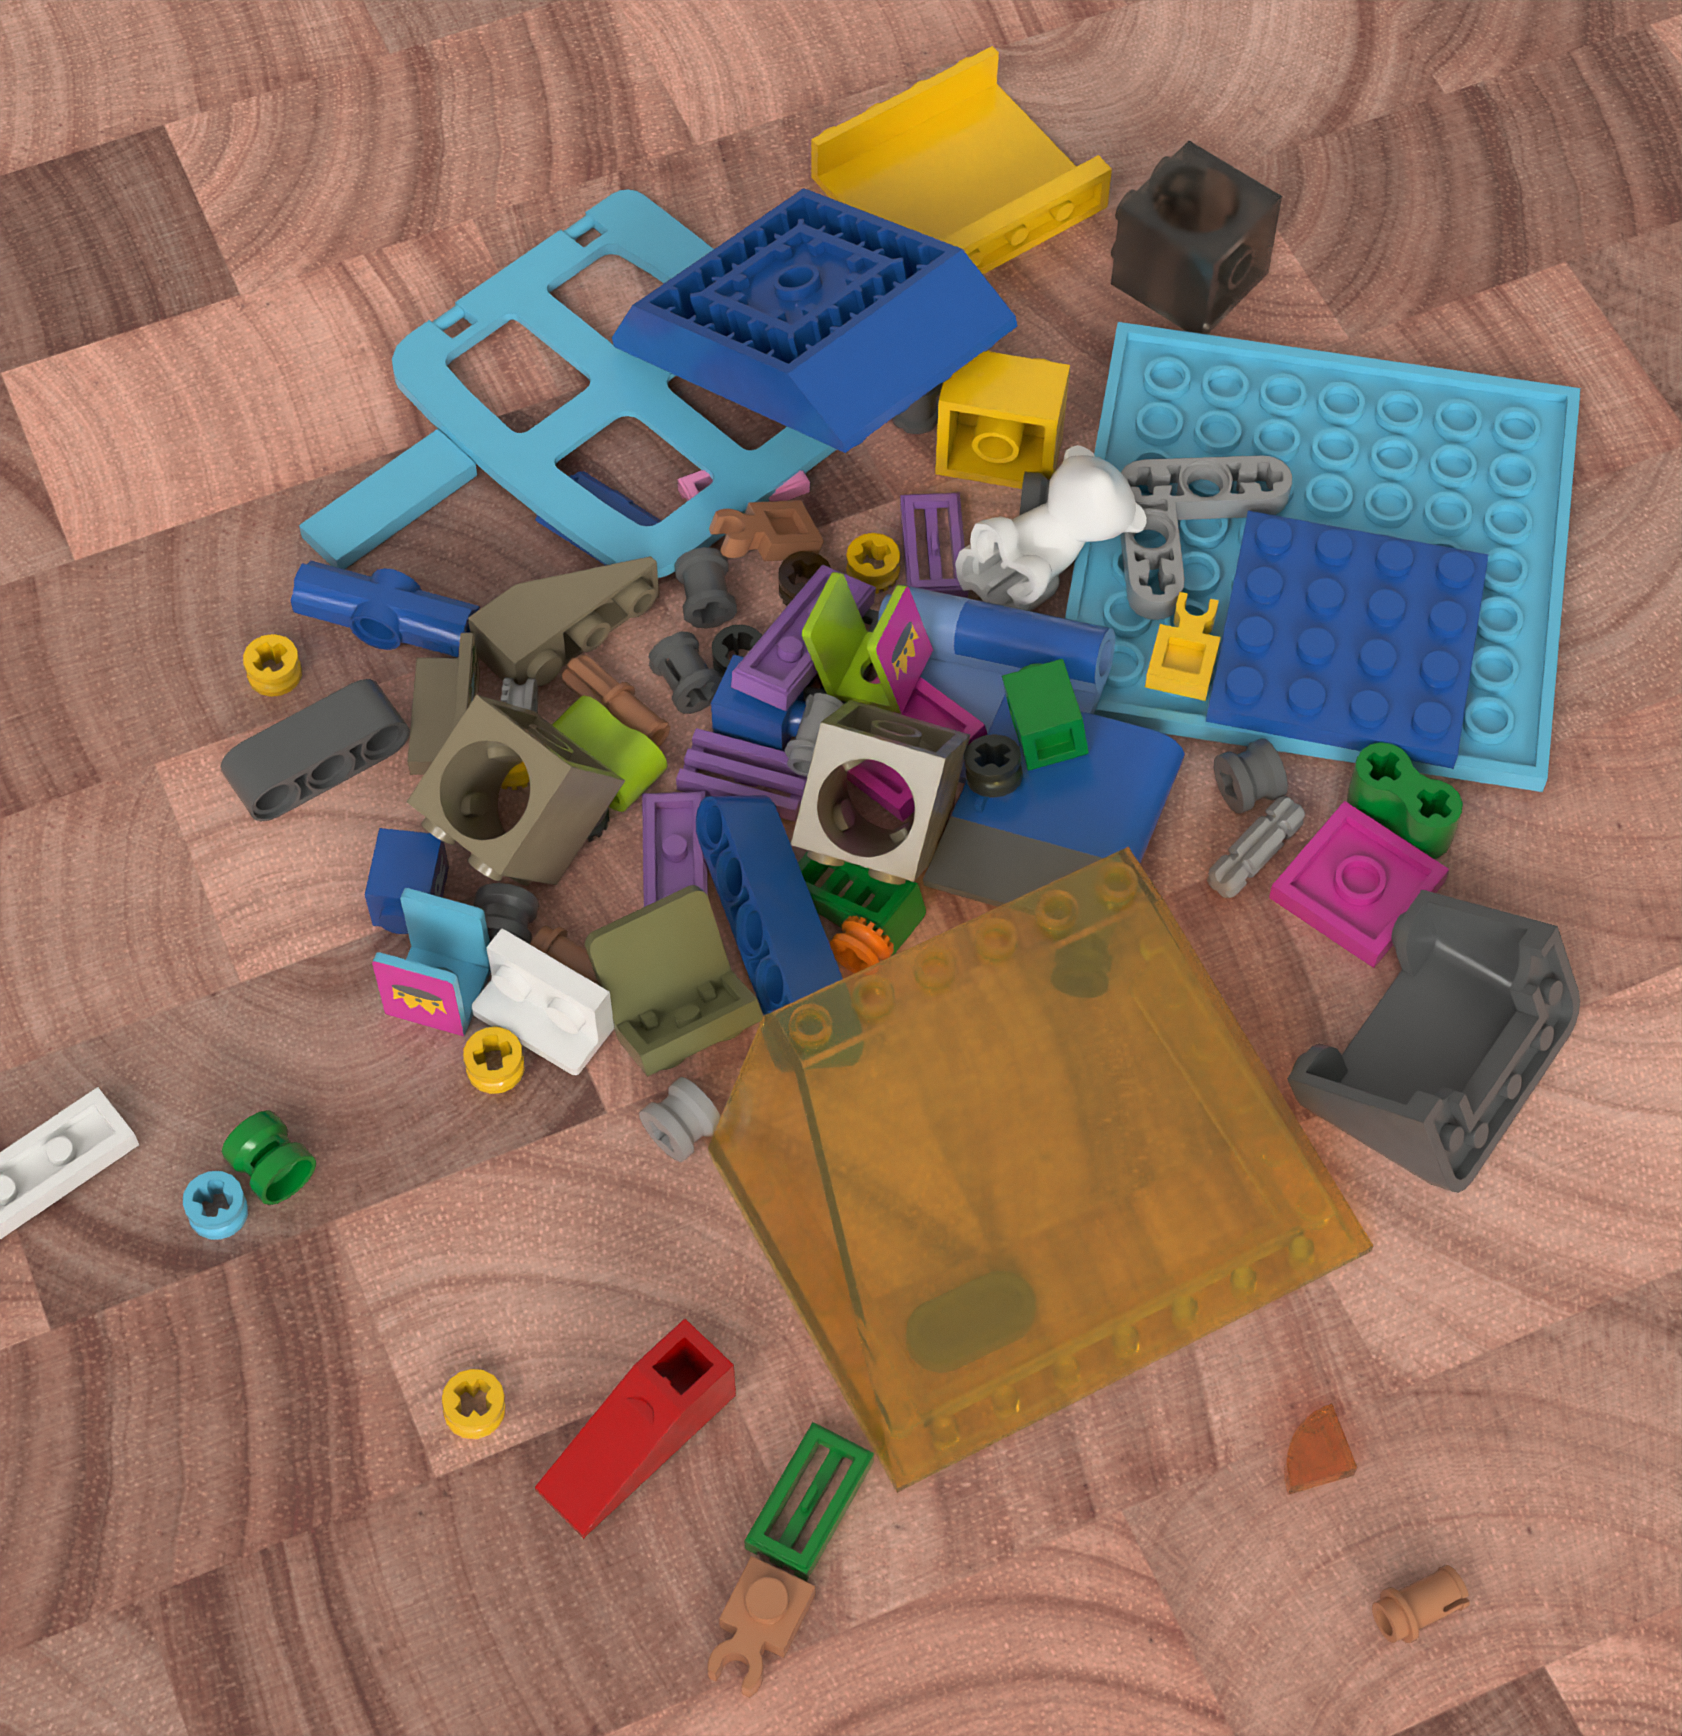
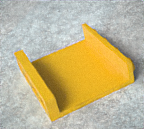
M993 46L971 57L961 59L956 65L927 80L918 81L904 92L882 103L872 105L865 112L838 126L829 127L820 135L811 139V178L829 198L959 247L965 251L982 274L993 270L1107 208L1112 168L1099 155L1076 166L997 84L999 52Z

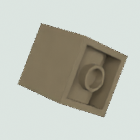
M476 695L407 800V803L425 816L421 825L429 833L451 845H454L457 841L472 854L468 862L485 876L495 881H501L503 876H506L525 886H529L531 881L557 885L625 780L534 711ZM523 761L530 780L529 801L522 818L506 833L498 814L499 791L509 771L519 762Z
M849 700L820 723L791 845L808 850L807 856L822 864L842 866L846 861L869 868V876L885 883L904 884L906 880L914 882L929 866L948 824L970 734ZM866 759L882 762L896 770L904 778L913 795L915 805L913 825L908 822L894 830L878 827L862 817L852 804L848 794V770Z

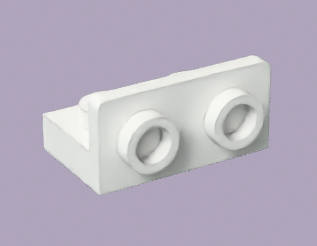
M502 928L486 947L492 979L472 1003L473 1015L492 1027H501L511 1031L517 1036L520 1044L571 1075H578L614 1030L610 992Z

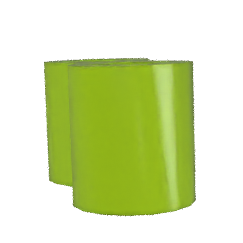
M585 695L579 697L551 724L625 780L608 806L615 811H626L667 770L668 764L664 754L650 738L640 731L622 724L606 707L592 697Z

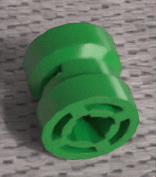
M270 1110L260 1111L241 1122L228 1135L221 1151L224 1159L235 1171L247 1173L250 1177L249 1185L251 1190L263 1204L267 1205L278 1204L298 1192L308 1182L317 1164L313 1155L303 1144L289 1140L287 1126L275 1112Z

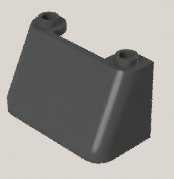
M1421 890L1408 910L1397 918L1392 931V943L1396 948L1397 958L1402 970L1346 1050L1341 1055L1337 1048L1320 1043L1316 1044L1298 1057L1287 1079L1296 1100L1304 1108L1425 1182L1459 1193L1465 1190L1474 1180L1571 1035L1579 1015L1580 995L1558 926Z

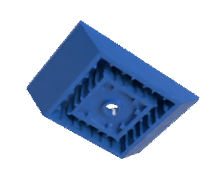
M803 188L633 304L611 338L614 347L846 453L851 448L861 444L870 434L896 415L906 411L911 404L934 387L947 381L953 373L979 354L992 348L998 340L1018 327L1014 313L963 249Z

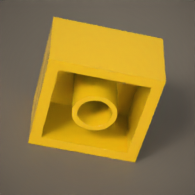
M987 350L953 373L947 381L943 382L939 397L935 474L1022 489L1024 471L1043 473L1050 480L1056 471L1063 440L1070 365L1051 362L1043 358L1032 359Z

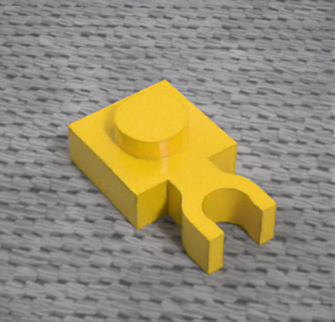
M1179 592L1173 622L1175 627L1159 625L1147 671L1145 688L1206 701L1221 638L1209 635L1214 626L1219 600L1210 598L1208 611L1204 615L1194 616L1185 609L1188 593Z

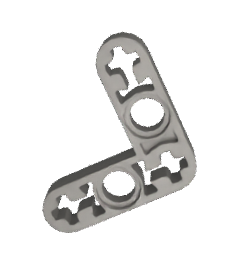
M1263 455L1144 459L1133 461L1125 466L1121 473L1127 479L1132 489L1135 502L1142 507L1147 517V523L1143 530L1157 531L1166 539V543L1160 547L1145 548L1135 541L1134 536L1137 533L1123 532L1120 534L1126 592L1130 607L1136 614L1146 619L1160 620L1173 615L1179 592H1183L1185 580L1178 520L1247 518L1248 511L1276 515L1285 508L1289 500L1292 485V474L1289 467L1275 457ZM1195 480H1209L1219 487L1220 492L1211 497H1200L1194 494L1188 485ZM1232 481H1237L1236 491H1239L1238 494L1231 493ZM1265 481L1268 489L1272 491H1261L1260 484L1255 482ZM1170 483H1178L1176 496H1171L1172 485ZM1137 486H1148V490L1152 495H1141V490ZM1159 569V587L1161 591H1164V594L1155 595L1151 587L1148 586L1150 570Z

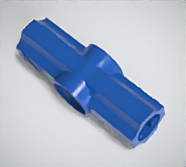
M311 560L308 564H301L294 578L293 594L290 600L294 613L348 627L361 641L375 648L392 650L396 649L403 642L458 658L460 634L470 633L468 617L480 610L478 605L422 591L420 585L414 579L397 570L377 569L372 576H367Z

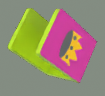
M838 572L831 573L802 629V638L827 695L833 696L840 701L848 702L853 700L902 714L933 651L908 586H896L874 632H868L843 573ZM873 663L881 683L873 684L863 679V673L869 664Z

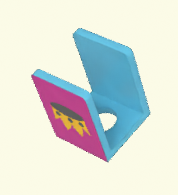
M405 888L400 900L411 943L407 958L402 959L377 952L372 962L384 1012L386 1015L465 1036L473 1017L472 1003L485 988L491 973L486 949L490 939L485 912L478 907Z

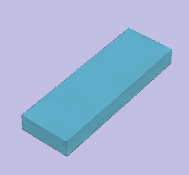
M436 429L299 525L301 536L331 566L346 569L477 476L476 463L443 432Z

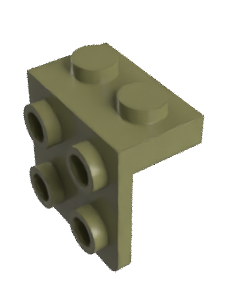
M687 886L591 932L585 940V948L598 985L610 992L613 1025L617 1039L647 1077L658 1071L674 1068L681 1064L685 1058L718 1042L733 1039L744 1029L764 1020L758 999L731 970L708 896L699 886Z

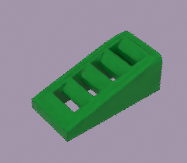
M807 851L798 864L817 913L841 928L843 922L849 916H857L859 919L861 917L865 918L867 925L871 921L875 924L872 930L876 931L881 928L884 931L882 935H888L890 938L889 942H892L894 945V952L892 954L894 955L926 914V907L918 883L906 880L904 884L885 883L869 876V868L846 861L842 866L822 864L810 859L807 856ZM828 867L834 870L821 888L815 886V883ZM849 881L854 882L842 897L838 896ZM871 894L875 895L866 908L862 907Z

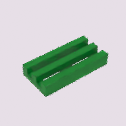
M812 1422L744 1540L745 1549L755 1555H758L759 1552L766 1555L772 1564L780 1568L786 1566L794 1570L795 1576L807 1582L874 1463V1453ZM821 1444L830 1449L780 1540L777 1542L768 1537ZM846 1457L853 1462L800 1554L793 1550L843 1459Z

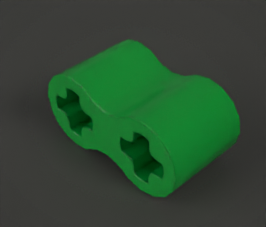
M1390 743L1370 744L1362 749L1357 756L1348 788L1347 802L1431 858L1437 859L1447 853L1452 844L1463 807L1460 794L1454 787L1441 780L1430 779L1420 774L1413 767L1410 757L1403 749Z

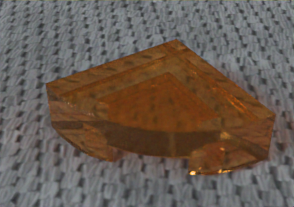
M1332 1403L1323 1406L1310 1414L1299 1425L1289 1444L1284 1466V1479L1288 1495L1355 1475L1357 1465Z

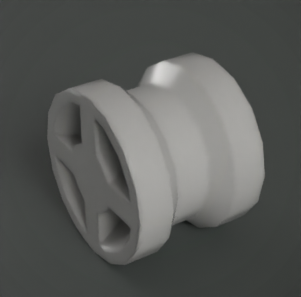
M680 1077L668 1087V1097L661 1103L651 1102L639 1112V1118L650 1137L668 1156L678 1162H683L694 1153V1143L702 1136L711 1137L723 1127V1120L712 1101L693 1082L683 1077Z

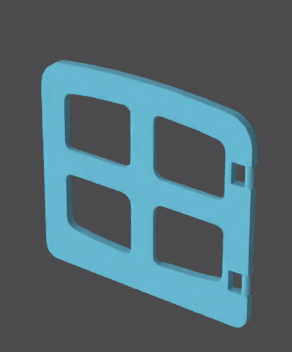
M627 189L611 194L586 211V216L566 230L562 231L560 229L457 300L453 308L432 322L428 320L408 334L396 346L392 357V366L397 387L424 416L482 470L534 513L607 565L651 556L657 562L658 578L675 572L674 564L681 555L693 549L708 548L725 535H715L709 531L716 511L720 509H734L745 513L749 502H769V497L775 493V490L800 470L807 473L837 449L786 427L758 449L745 450L668 388V382L676 375L615 348L611 342L550 294L554 289L605 255H619L648 272L662 283H665L714 250V248L644 194ZM592 228L602 234L585 247H582L575 241ZM462 318L472 324L453 339L443 332ZM510 320H516L590 381L589 386L583 392L524 433H516L507 427L448 368V365L454 359ZM630 416L642 421L702 471L705 470L711 475L710 477L713 482L660 523L653 526H641L602 502L555 466L556 463L614 420Z

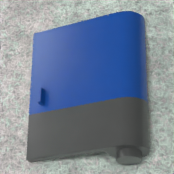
M1004 695L987 735L1007 736L1020 747L1009 713L1006 695ZM1080 711L1083 718L1089 754L1028 771L1020 748L1023 772L1021 784L1012 793L1002 797L990 798L980 796L970 789L966 781L925 873L923 883L926 887L1042 919L1045 929L1053 938V945L1056 948L1059 943L1063 945L1064 942L1069 941L1073 945V941L1079 940L1080 947H1084L1085 941L1090 942V949L1096 944L1102 950L1106 949L1182 765L1185 753L1183 748L1174 739L1161 732Z

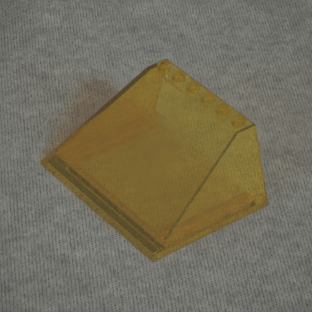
M1129 847L764 1015L708 1146V1154L897 1493L1368 1254L1374 1247L1172 912Z

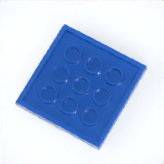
M1248 511L1206 722L1361 751L1374 743H1390L1403 749L1411 761L1454 769L1460 745L1489 554Z

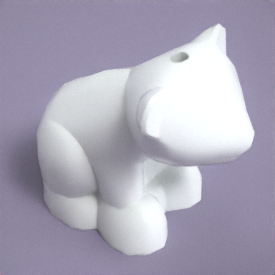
M1073 446L1065 451L1063 463L1050 479L1047 503L1012 520L999 516L981 520L975 524L971 531L970 545L959 551L955 563L957 579L963 591L972 589L984 602L1032 611L1055 594L1060 585L1059 574L1076 559L1086 542H1097L1115 538L1123 532L1139 533L1144 529L1147 517L1142 507L1135 502L1134 494L1127 479L1115 466L1100 457H1096L1093 452L1085 447Z

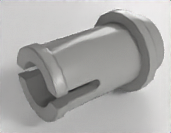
M815 693L814 696L808 695L796 738L789 741L785 748V753L788 757L787 766L795 773L805 777L808 776L821 721L844 705L837 698L827 694Z

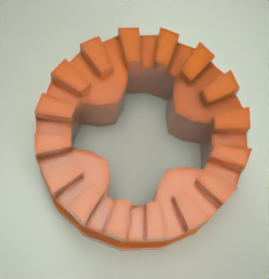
M849 916L842 924L843 933L835 934L829 941L834 957L852 973L864 978H874L881 970L879 960L890 958L894 952V945L892 942H889L890 938L888 935H882L884 931L881 928L876 931L872 930L875 924L871 921L867 925L865 918L861 917L859 919L857 916Z

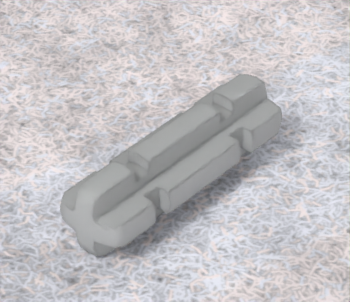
M1287 796L1277 798L1265 810L1267 816L1259 817L1228 849L1230 854L1222 855L1209 869V876L1207 878L1209 886L1213 890L1218 891L1224 898L1235 897L1247 884L1245 879L1247 877H1254L1284 845L1282 840L1290 839L1303 825L1305 812L1301 805L1294 803Z

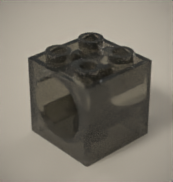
M1188 141L1172 157L1165 156L1153 170L1151 178L1137 191L1135 189L1128 191L1120 201L1115 213V219L1118 220L1116 241L1111 250V257L1114 259L1111 285L1185 331L1208 335L1269 273L1282 196L1193 142Z

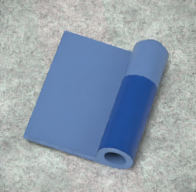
M908 586L933 648L920 677L983 722L987 733L1005 695L1002 676L1017 672L1031 664H1045L1062 658L1080 711L1091 714L1095 713L1112 666L1115 650V632L1113 628ZM887 594L881 603L878 622L892 596L891 594ZM964 761L958 782L965 784L967 779Z

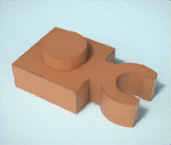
M801 500L749 502L745 513L734 509H720L715 512L709 527L711 534H726L720 552L722 556L729 558L742 557L748 550L758 549L764 561H781L798 552L819 554L824 542Z
M751 1556L719 1618L720 1628L734 1634L732 1639L717 1645L710 1654L708 1660L709 1679L717 1681L723 1667L731 1661L743 1662L749 1668V1672L744 1677L741 1686L742 1695L748 1698L752 1697L758 1691L763 1681L762 1655L764 1651L767 1650L785 1658L816 1595V1586Z

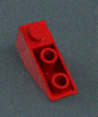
M684 1318L632 1366L535 1486V1491L584 1539L736 1396L734 1364Z

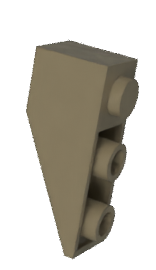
M650 556L515 584L468 617L470 633H474L477 656L502 681L505 677L513 678L516 684L523 685L527 682L528 678L537 680L538 686L549 683L573 657L576 658L584 651L589 652L596 649L614 629L630 618L640 617L651 608L655 600L659 598L657 562Z

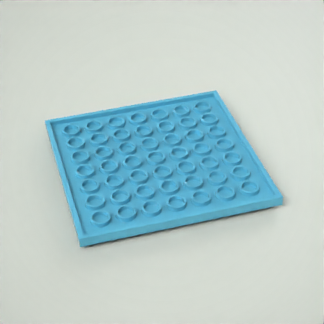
M1118 322L1094 452L1096 457L1111 463L1121 472L1125 466L1133 461L1144 459L1271 456L1283 461L1289 467L1292 474V485L1288 503L1276 516L1489 554L1460 745L1454 769L1411 762L1413 767L1422 774L1543 792L1548 779L1581 388ZM1195 480L1188 485L1189 489L1200 497H1211L1220 492L1219 487L1209 480ZM1232 481V494L1239 493V491H1236L1237 481ZM1265 481L1255 482L1260 484L1261 491H1272L1268 489ZM1170 483L1172 485L1171 496H1176L1178 483ZM1137 486L1141 490V495H1152L1148 490V486ZM1246 518L1178 520L1185 577L1183 593H1188L1186 611L1194 616L1204 615L1208 611L1210 598L1219 600L1214 626L1209 635L1221 638L1206 701L1145 688L1147 671L1159 625L1175 627L1173 623L1174 614L1160 620L1146 619L1136 614L1130 607L1126 592L1120 535L1115 538L1097 542H1086L1075 559L1065 618L1113 628L1115 632V650L1112 666L1094 715L1152 729L1163 734L1248 746L1250 742L1264 738L1273 745L1276 751L1351 763L1356 762L1357 756L1361 751L1206 722ZM1143 530L1134 536L1135 541L1145 548H1157L1166 543L1165 537L1154 530ZM1159 569L1150 570L1148 586L1151 587L1155 595L1164 594V591H1161L1159 587Z

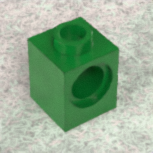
M1063 658L1045 664H1031L1017 672L1002 676L1009 713L1028 771L1089 754L1083 718Z

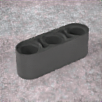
M363 679L349 684L242 741L224 756L221 762V772L253 819L269 821L280 817L387 759L406 743L410 729L377 682L371 679Z

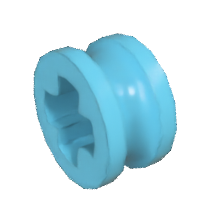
M208 1171L198 1175L188 1184L183 1193V1207L192 1229L198 1235L207 1239H224L234 1235L243 1227L248 1217L249 1206L240 1182L231 1174L223 1171ZM215 1194H224L230 1206L229 1209L219 1208L217 1216L207 1217L202 1202L213 1203Z

